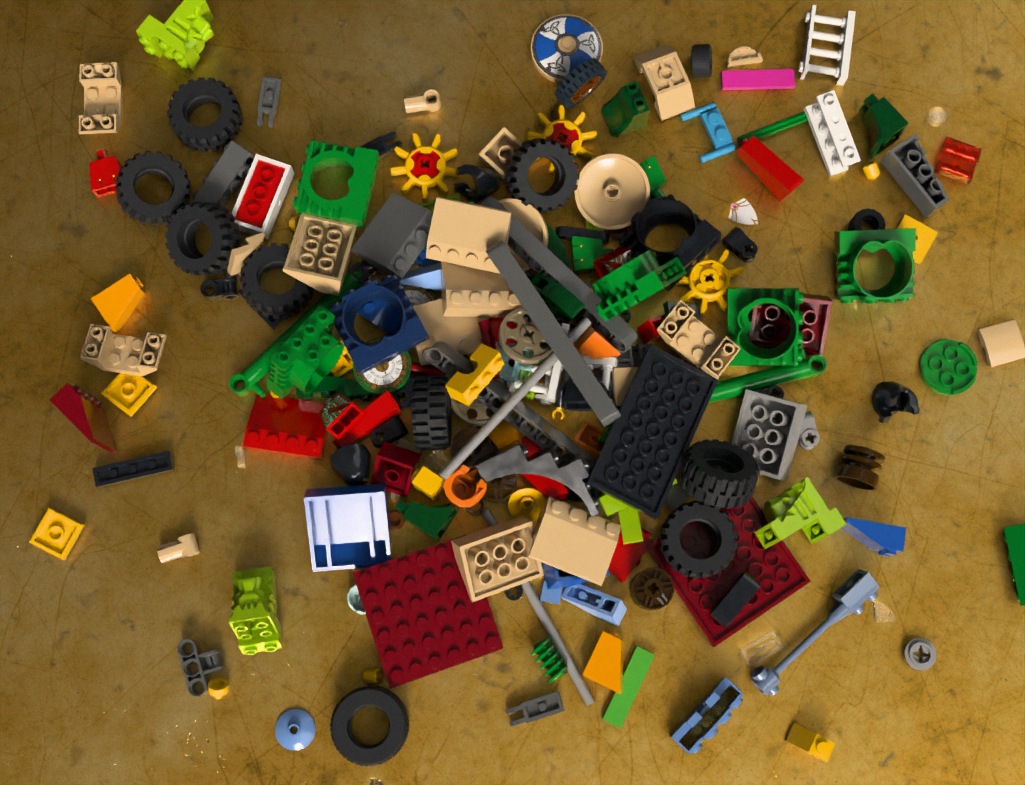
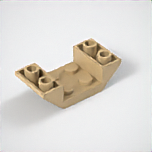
M665 44L633 56L639 73L644 72L655 96L654 106L661 121L695 108L691 83L675 50Z
M118 63L80 64L79 81L84 86V115H79V134L117 133L123 123V87Z
M680 300L657 328V331L665 343L691 365L718 379L741 348L727 336L723 339L694 317L695 311Z
M90 324L80 359L104 371L144 376L157 370L167 336L147 332L146 338L113 334L109 326Z

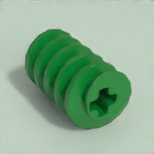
M546 637L531 647L534 648L531 656L538 655L535 662L542 661L539 668L547 669L543 675H551L548 683H552L567 673L565 670L568 665H560L564 659L562 657L556 658L559 651H551L555 645L554 643L548 645L550 637Z

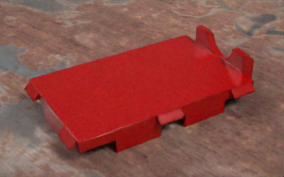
M642 527L643 542L623 544L622 533H619L618 542L608 570L618 577L617 580L621 583L625 582L634 567L639 565L641 557L647 550L646 547L653 543V540L649 538L652 534Z

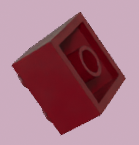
M384 442L376 457L371 484L386 483L387 491L408 497L413 481L411 477L419 467L422 454Z

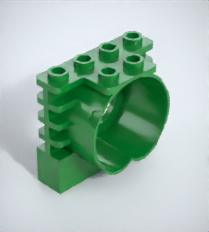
M312 139L311 143L306 147L307 159L302 164L303 176L298 181L297 189L299 192L298 196L294 198L293 208H295L297 214L304 213L322 218L325 217L364 227L380 159L378 150L357 146L353 149L346 145L342 147L335 143L332 145L324 141L322 143L316 142V140ZM332 166H344L354 170L353 175L348 179L349 193L338 200H327L318 196L311 186L314 178L322 170Z
M916 228L834 231L835 254H837V300H841V303H853L854 299H860L861 303L872 304L877 303V300L884 303H895L896 299L897 301H909V297H915V293H913V286L915 285L913 281V274H915L913 251H916ZM882 248L886 249L894 260V273L891 280L880 289L867 290L862 288L855 275V264L858 255L863 249L872 253Z
M649 250L593 283L595 294L602 300L596 304L597 312L601 318L608 321L687 274L678 257L660 266L652 251Z
M728 288L727 337L741 348L728 366H798V362H802V350H798V344H802L803 331H799V325H803V311H799V304H803V292H799V288ZM764 303L775 304L783 308L791 322V329L787 339L781 345L769 349L754 345L748 338V333L752 328L748 314L755 306Z
M323 306L318 307L271 356L270 377L267 380V388L280 399H283L294 386L303 393L312 392L322 379L331 372L343 353L345 345L332 335L335 316Z

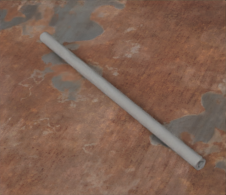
M584 317L568 334V338L572 343L592 324L589 319ZM554 352L538 366L439 472L443 479L446 480L558 361Z
M490 508L481 513L489 527L498 524ZM530 581L520 584L546 633L550 637L552 644L554 643L556 651H559L558 655L564 659L562 661L563 664L568 665L566 669L586 706L594 703L595 700Z

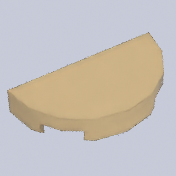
M740 46L735 48L729 55L727 68L761 63L763 58L759 52L751 49L750 46Z

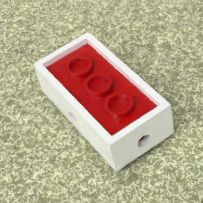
M258 154L255 155L231 213L236 219L234 222L239 225V231L251 235L264 233V239L268 240L294 176L291 165Z

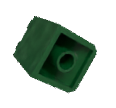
M637 81L621 87L618 93L601 108L603 118L613 137H621L647 127L650 109Z
M874 93L864 100V105L859 110L864 116L862 122L869 134V155L872 158L899 140L909 124L885 97L879 100Z
M401 498L396 506L398 512L403 514L402 518L437 542L440 541L459 511L458 506L453 503L426 505L414 500L409 503Z

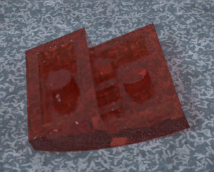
M947 136L942 145L934 172L969 185L973 178L975 166L979 162L982 149Z

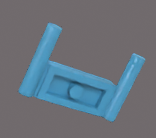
M714 102L680 115L682 122L700 116L715 148L714 151L699 156L701 163L736 150L735 145L732 143L733 139Z

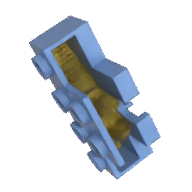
M724 677L670 737L687 754L690 755L692 752L696 754L703 746L701 741L706 738H713L718 732L716 727L720 723L725 724L731 718L730 712L733 710L732 707L736 709L743 702L741 697L744 694L730 680Z

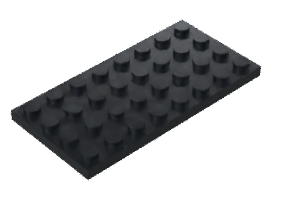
M650 344L620 406L619 413L621 417L613 422L586 484L653 519H658L718 379Z

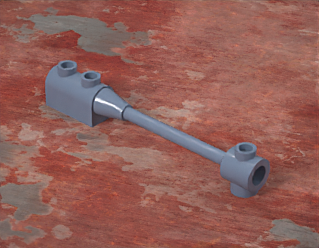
M859 569L831 595L835 599L836 604L826 619L773 669L761 665L752 671V683L763 695L769 694L773 696L779 691L777 686L780 683L779 674L832 624L852 613L854 615L860 614L864 610L862 604L866 600L871 602L878 597L876 591L879 589V585L870 573Z

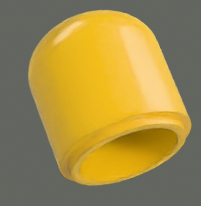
M870 161L862 166L867 179L872 180L879 176L880 170L876 161Z
M380 668L366 669L363 672L362 679L367 685L380 684L383 679V673Z

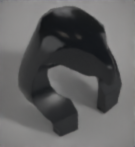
M466 164L457 167V176L464 174L472 176L475 190H472L466 183L461 182L454 184L455 193H461L469 201L473 200L474 204L483 201L500 187V178L492 168Z
M888 381L877 384L873 390L872 405L874 411L880 416L878 421L881 423H888L891 416L895 413L909 412L916 415L920 412L916 395L906 386Z
M363 444L343 446L331 455L332 470L348 486L364 485L367 483L371 454Z

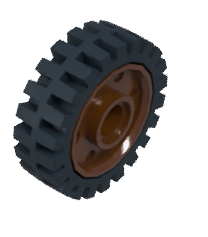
M590 58L588 61H584L583 64H579L571 73H568L566 78L561 81L562 83L557 86L558 88H556L554 94L565 108H571L579 104L582 99H586L593 90L598 88L597 86L605 79L607 71L596 58Z

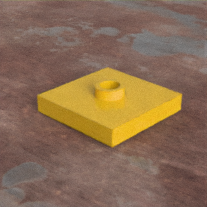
M905 214L896 229L916 228V251H913V259L919 265L938 232Z
M119 373L103 390L101 395L132 417L157 387L143 376Z
M48 507L29 543L62 560H66L85 525Z

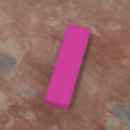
M794 69L721 71L722 90L794 89Z

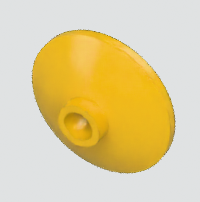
M520 488L509 498L508 510L513 518L523 515L534 522L538 520L540 509L545 503L546 498L535 488Z

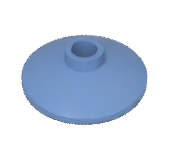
M301 709L286 711L279 717L275 726V735L278 742L288 750H300L307 747L312 742L316 731L312 716ZM292 726L297 727L298 731L296 734L291 732Z

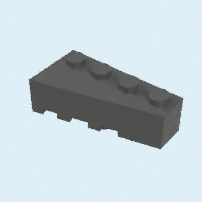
M914 134L889 150L882 158L881 163L927 218L945 205L949 198L940 180L935 177L933 173L934 168L932 164L928 163L925 157L926 152L918 143L919 138L917 134Z
M234 141L228 143L223 150L224 153L221 158L215 161L211 173L204 178L201 188L194 193L192 202L216 203L224 207L230 200V193L237 192L241 187L240 181L245 176L247 177L255 154Z

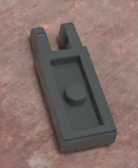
M263 76L257 108V126L262 127L265 113L269 114V128H274L282 86L281 78Z
M559 691L506 709L507 714H513L519 710H522L524 714L523 718H516L509 722L510 727L565 711Z

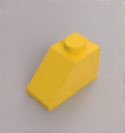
M796 723L792 724L785 739L786 742L825 762L828 761L836 744Z

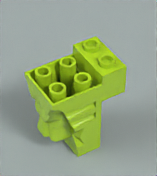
M183 0L164 24L148 15L138 27L136 33L139 36L138 40L145 46L144 50L150 55L155 54L160 58L164 54L170 60L172 58L175 59L183 69L188 68L194 71L200 59L199 54L204 49L205 43L214 36L210 25L214 18L206 0Z
M806 477L783 491L776 498H772L764 503L763 513L768 523L754 533L764 549H767L799 529L803 530L810 543L813 544L845 526L846 523L843 515L836 507L831 510L827 508L825 500L818 494L814 483Z
M272 567L232 572V602L234 605L231 607L233 613L230 615L228 622L238 638V647L242 654L254 655L261 651L273 652L283 648L282 626L277 618L276 579Z

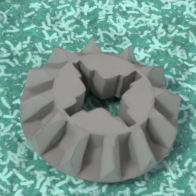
M916 638L906 644L903 653L905 654V661L911 668L927 670L934 665L936 650L930 641ZM919 648L922 653L927 654V656L921 657L920 660H918V656L913 654L918 652Z

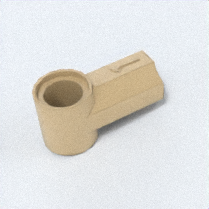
M429 89L422 94L404 96L406 113L425 110L430 112L438 111L441 107L439 93L434 89ZM430 99H436L433 103L428 102Z
M194 533L183 535L177 538L176 541L157 547L161 563L200 553Z

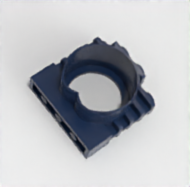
M387 275L381 279L382 282L380 283L377 280H368L362 284L361 288L347 291L344 294L345 296L341 298L342 303L336 302L329 307V311L335 316L334 326L361 375L430 339L396 275ZM381 300L388 302L399 313V331L395 335L382 337L381 341L376 345L364 342L357 335L354 326L358 310L370 301Z

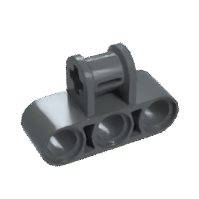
M184 639L180 641L177 649L188 691L195 697L204 696L208 693V674L225 668L221 664L220 649L202 653L200 645L196 640ZM190 642L193 650L188 654L185 651V645ZM193 662H196L198 665L196 673H192L190 670V665ZM199 681L204 687L200 693L195 689L196 683Z

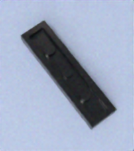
M171 451L92 468L97 488L175 470Z

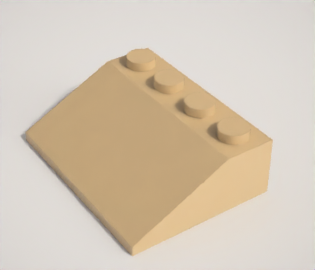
M437 197L427 240L426 258L500 274L486 253V250L501 240L506 246L508 245L512 212Z
M301 213L283 272L319 292L340 296L352 254L351 249L356 240L357 225Z
M441 261L443 316L505 318L511 311L523 308L501 274Z
M442 298L413 305L430 338L416 346L421 366L431 364L427 360L426 353L436 342H445L461 355L473 353L481 345L480 339L482 337L478 322L488 320V317L443 316Z
M549 497L540 509L528 557L601 586L618 542L621 525L598 516L592 517L589 512Z
M522 515L451 540L457 565L472 602L544 576L541 562L528 557L534 535V527L531 520Z

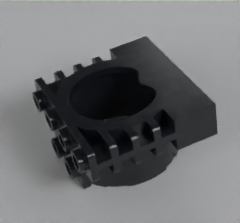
M669 194L661 200L658 196L653 200H649L643 210L633 215L631 219L632 230L620 238L619 247L630 248L633 259L651 250L660 266L678 257L688 273L721 242V232L705 219L703 221L699 219V216L694 214L686 204L680 200L677 201L672 194ZM664 224H674L683 228L689 237L682 239L681 245L674 251H656L645 245L648 234L654 228ZM684 276L666 286L665 289L669 292Z

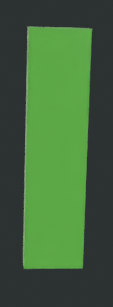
M636 646L623 673L622 694L614 692L602 718L603 720L621 729L653 661L654 654Z

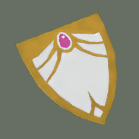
M740 191L720 215L727 221L741 227L760 226L757 208Z

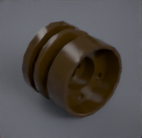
M473 427L465 428L454 436L450 450L451 459L479 429ZM488 436L474 449V456L469 455L460 464L470 468L467 473L477 469V459L491 453V440Z
M846 445L843 450L845 454L842 455L841 459L847 464L839 465L835 478L855 488L876 490L880 477L873 471L882 470L881 464L884 463L885 456L867 447Z
M479 471L477 472L476 483L482 478ZM516 474L498 477L497 479H501L500 485L492 484L493 480L486 482L487 489L482 499L495 505L507 502L516 491Z
M656 567L646 568L633 577L630 582L629 593L633 603L640 609L647 611L658 610L671 601L674 593V584L670 575L664 570ZM652 584L657 588V591L653 592V594H651V590H648V587Z

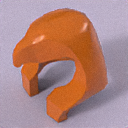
M460 465L446 480L444 479L443 488L446 497L451 503L459 507H472L484 496L487 484L481 478L476 483L474 493L475 477L478 470L475 469L467 473L470 468L465 465Z

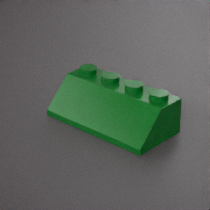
M1025 524L1004 527L1003 537L1008 545V559L1012 563V578L1016 582L1017 587L1016 597L1020 605L1023 606L1025 605Z

